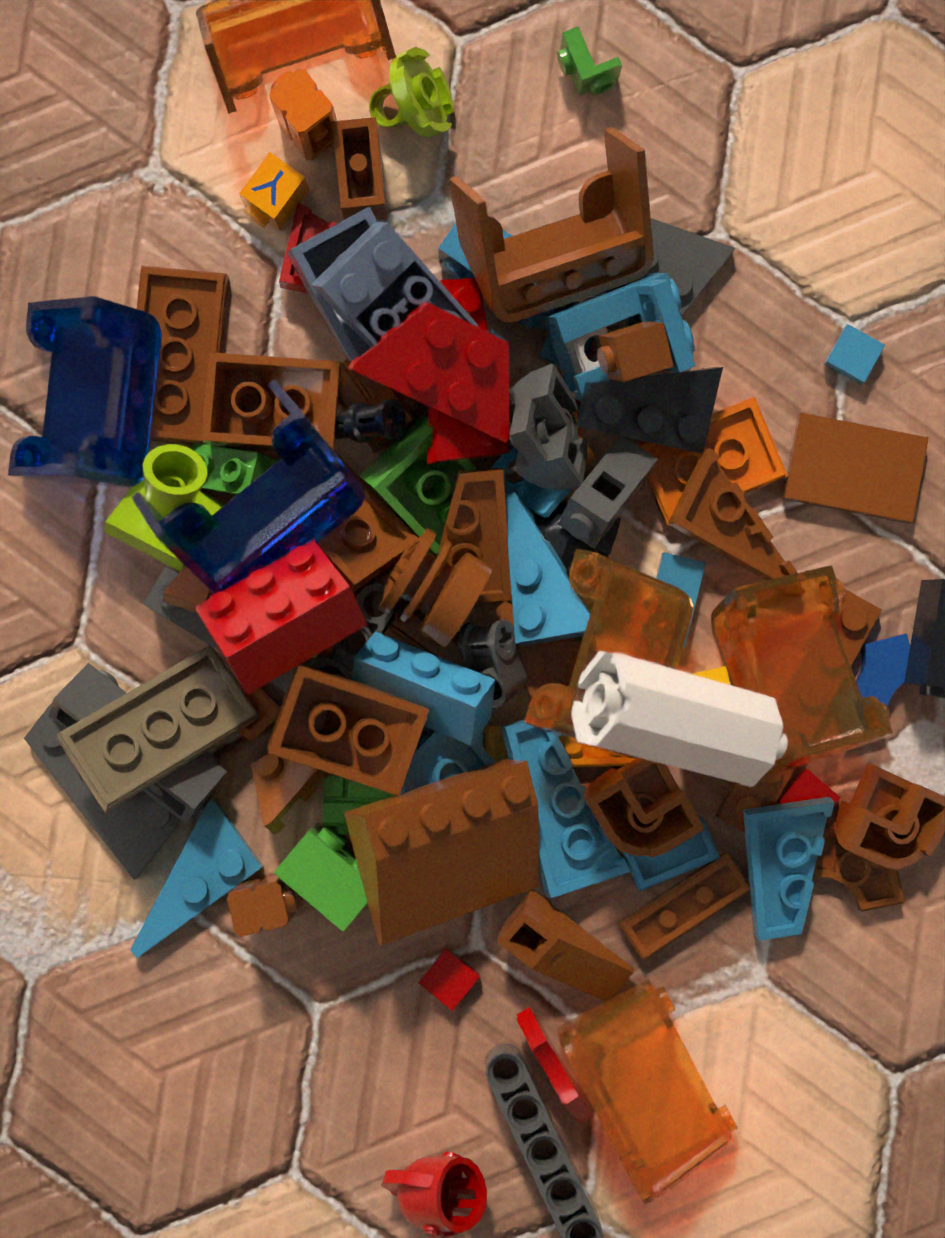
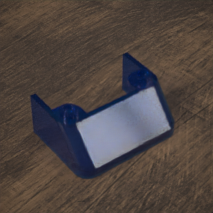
M273 380L268 386L291 413L277 425L272 434V446L281 459L212 515L199 503H185L174 509L164 518L139 492L131 497L156 538L214 594L222 592L245 579L252 572L262 569L287 555L296 547L303 546L313 539L318 544L357 512L365 499V489L276 380Z

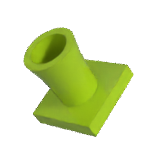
M161 445L146 455L143 462V473L105 521L104 532L181 572L224 514L226 503L200 490L207 477V467L198 453L182 445Z

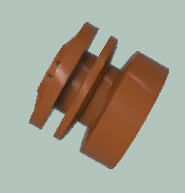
M426 528L418 539L407 546L385 583L383 599L378 609L388 615L398 599H402L406 604L397 621L404 624L417 609L425 615L420 625L419 634L445 648L472 610L491 575L493 567L468 552L459 559L454 567L450 566L446 561L452 542L446 539L435 556L427 551L437 533Z

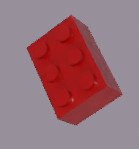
M314 539L303 546L294 548L287 555L262 569L252 572L245 579L222 592L213 594L208 600L194 607L219 652L247 695L367 625L350 586Z

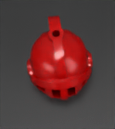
M445 1152L441 1156H427L418 1159L405 1167L404 1170H386L381 1184L393 1196H397L402 1216L412 1226L421 1229L425 1235L434 1238H450L472 1229L481 1220L487 1205V1188L479 1167L469 1158L461 1157L453 1152ZM462 1173H464L467 1176V1178H462ZM460 1193L475 1196V1199H457V1195ZM453 1211L469 1214L468 1216H452Z

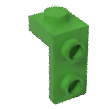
M193 444L191 448L201 456L207 467V477L201 489L240 495L268 504L265 501L267 490L288 477L290 465L260 453L205 444Z

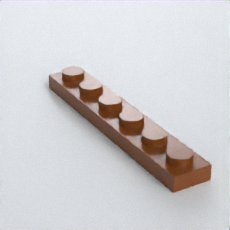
M840 589L777 703L783 723L782 732L787 736L788 742L784 755L780 759H775L771 769L753 787L734 782L716 813V817L745 833L744 809L776 804L882 609L846 589Z

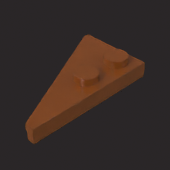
M711 448L705 449L695 465L668 525L792 595H802L805 586L800 582L798 572L790 560L784 561L771 542V539L774 538L756 510L747 504L741 488L737 483L732 484L717 463L716 460L719 459L717 453Z
M270 753L250 763L264 826L274 835L280 832L285 826L280 821L283 815L298 798H302L306 802L314 794L319 783L328 778L331 773Z

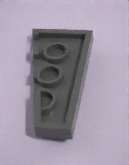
M51 703L24 739L130 876L136 880L182 821L143 790L105 813L56 739L57 734L63 731L64 728L49 717Z

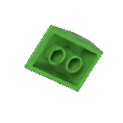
M421 416L360 477L418 538L426 528L437 533L429 548L436 554L441 542L458 471L477 469L468 459L427 464V448L432 447L433 427H429L428 419Z

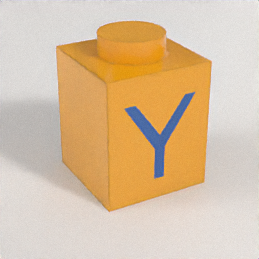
M269 152L239 195L246 207L244 213L252 221L263 228L269 223L280 231L297 208V203H300L309 191L305 176Z

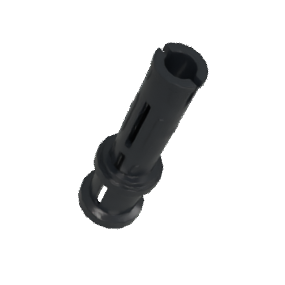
M395 399L383 400L376 406H368L365 403L353 404L346 412L337 413L335 439L350 438L357 443L370 442L373 437L381 436L388 440L399 439L404 434L406 428L405 411L402 405ZM393 419V423L389 424L386 420Z

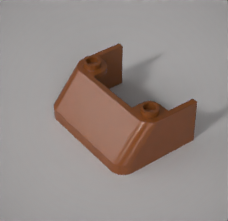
M613 127L604 129L608 171L592 176L583 184L578 199L580 214L505 239L499 221L488 214L486 201L458 176L449 178L459 244L488 308L497 318L507 323L517 322L639 280L647 274L654 260L645 149Z

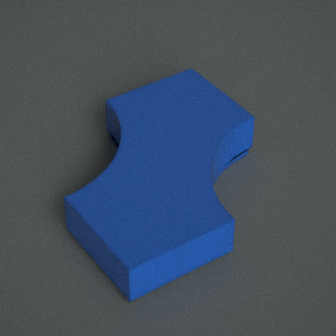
M907 633L866 643L861 647L862 664L857 678L847 690L835 695L832 700L842 740L888 729L886 715L889 701L897 688L905 680L910 650Z

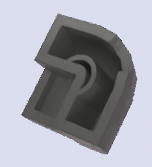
M554 364L544 366L529 373L509 391V422L511 423L509 426V437L513 447L518 450L515 471L526 481L540 488L552 490L579 488L583 483L588 441L585 438L579 439L573 413L578 412L580 407Z

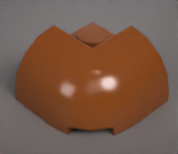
M638 757L618 770L612 767L593 781L584 792V799L606 837L618 850L632 856L656 857L672 850L705 830L686 794L679 788L666 764Z
M867 763L851 802L841 801L836 817L835 829L838 843L849 852L885 868L901 871L902 867L911 866L924 856L930 857L940 843L945 831V796L903 779L878 766Z

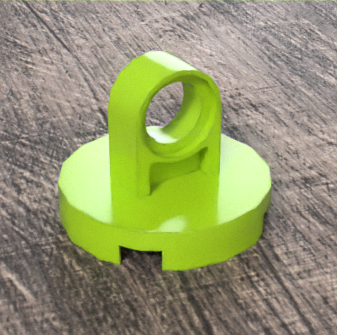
M413 47L394 56L390 64V83L377 89L372 94L369 102L371 117H376L379 126L399 127L408 124L418 135L426 138L434 137L451 128L452 123L447 122V115L454 113L451 90L441 68L437 67L432 70L428 62L424 60L430 56L427 51ZM390 94L393 95L399 109L396 117L392 120L385 115L383 109L384 101Z

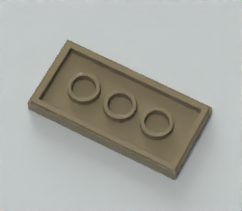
M209 645L59 732L56 739L106 813L257 721L259 714L214 648Z

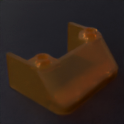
M213 0L196 10L204 47L228 114L237 111L234 99H245L258 92L257 87L264 80L263 74L341 48L346 53L355 54L356 58L363 59L377 54L381 47L388 60L396 58L380 0Z

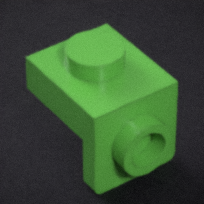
M579 26L562 32L560 50L556 52L557 59L564 76L571 75L579 96L590 91L596 95L611 89L620 77L622 64L619 57L595 66Z

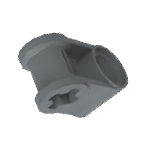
M498 620L489 626H480L477 623L471 622L464 624L460 628L458 648L465 667L496 679L492 710L498 709L519 693L527 683V672L523 666L518 644H515L514 626L510 621Z

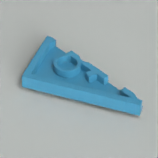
M517 493L505 494L515 644L523 647L601 633L600 623L596 618L592 617L580 597L582 594L578 587L568 578L567 569L553 546L541 534L534 522L536 519L529 507L523 504Z
M215 798L206 804L130 949L136 959L263 867L261 861Z

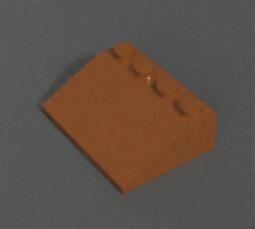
M502 759L400 793L399 796L394 795L344 812L379 945L388 944L540 887L538 801L527 761Z

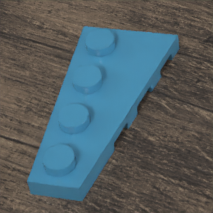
M540 714L500 726L509 760L528 762L538 801L539 874L545 896L554 898L631 872L625 859L620 857L616 847L606 837L584 799L586 787L581 785L572 768L573 763L547 715Z

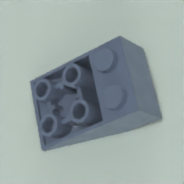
M375 222L311 284L334 311L371 348L380 341L384 334L393 327H398L407 319L411 312L424 302L431 303L478 326L388 222Z

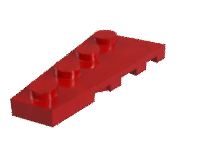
M475 278L440 280V283L476 322L477 327L488 332L482 293ZM431 407L429 408L428 426L433 427L432 447L427 448V464L497 456L510 452L508 441L507 443L502 442Z

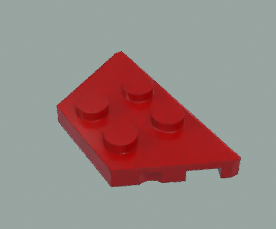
M422 303L407 316L404 322L384 334L377 344L361 357L357 356L348 367L363 376L502 442L507 443L509 439V342L431 303Z

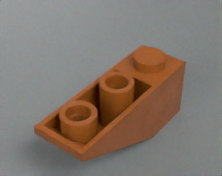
M533 889L523 897L505 918L496 941L530 969L606 1002L635 972L633 967Z

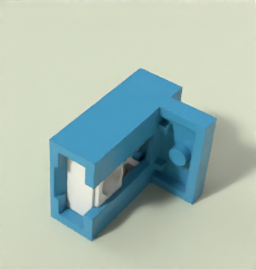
M650 273L639 280L607 290L542 316L563 379L575 400H582L585 382L609 380L608 375L604 374L601 370L597 352L591 359L585 356L584 345L586 341L593 336L597 342L598 350V348H601L599 335L645 321L664 323L673 367L665 369L666 371L680 373L695 367L693 353L695 351L693 334L688 323L682 320L679 289L674 280L669 278L668 273ZM627 318L629 325L624 322L623 326L619 327L616 325L615 329L611 330L608 328L607 331L606 326Z

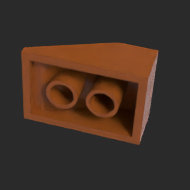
M209 352L201 441L209 446L248 451H334L342 363L330 360Z
M303 662L296 666L292 673L268 742V753L399 796L429 713V708Z

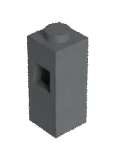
M620 436L571 496L558 525L575 538L582 540L595 549L643 487L658 459L627 438Z

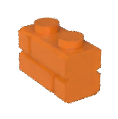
M297 69L293 73L288 71L280 75L271 85V92L269 94L278 124L291 141L293 140L295 147L306 161L313 160L334 144L332 121H337L333 104L321 89L318 90L317 84L305 69Z

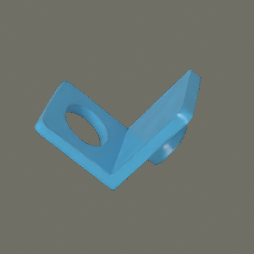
M511 444L509 446L510 452L502 454L492 466V468H503L505 493H517L523 504L528 506L530 511L545 518L549 517L571 489L552 490L540 488L526 481L523 477L516 482L510 483L506 478V468L511 461L517 459L518 450Z

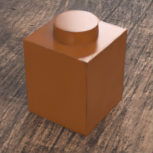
M645 321L598 336L601 348L597 350L598 362L603 373L608 375V379L626 382L673 367L663 322Z

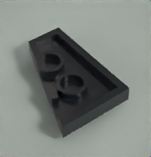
M709 367L680 373L667 372L664 374L642 376L626 382L611 379L585 382L576 426L703 454L723 367Z

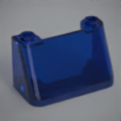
M96 296L28 302L26 318L28 339L34 347L52 353L42 437L23 436L14 443L10 453L8 476L113 487L136 486L144 478L143 462L149 453L162 342V330L159 322L148 312Z

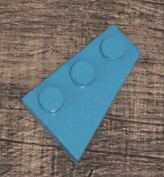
M830 797L743 810L754 935L759 941L802 934L814 887L812 877L817 857L822 855L825 843L822 837L827 817H831L835 803Z

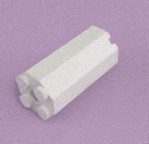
M599 651L580 676L578 688L585 689L583 702L574 700L571 712L577 742L740 783L748 787L756 785L774 765L775 759H780L787 749V736L782 732V719L776 700L773 697L623 654H612L604 651Z

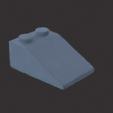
M370 207L295 246L287 253L308 294L350 362L357 356L361 357L371 347L334 311L311 284L362 234L377 222Z

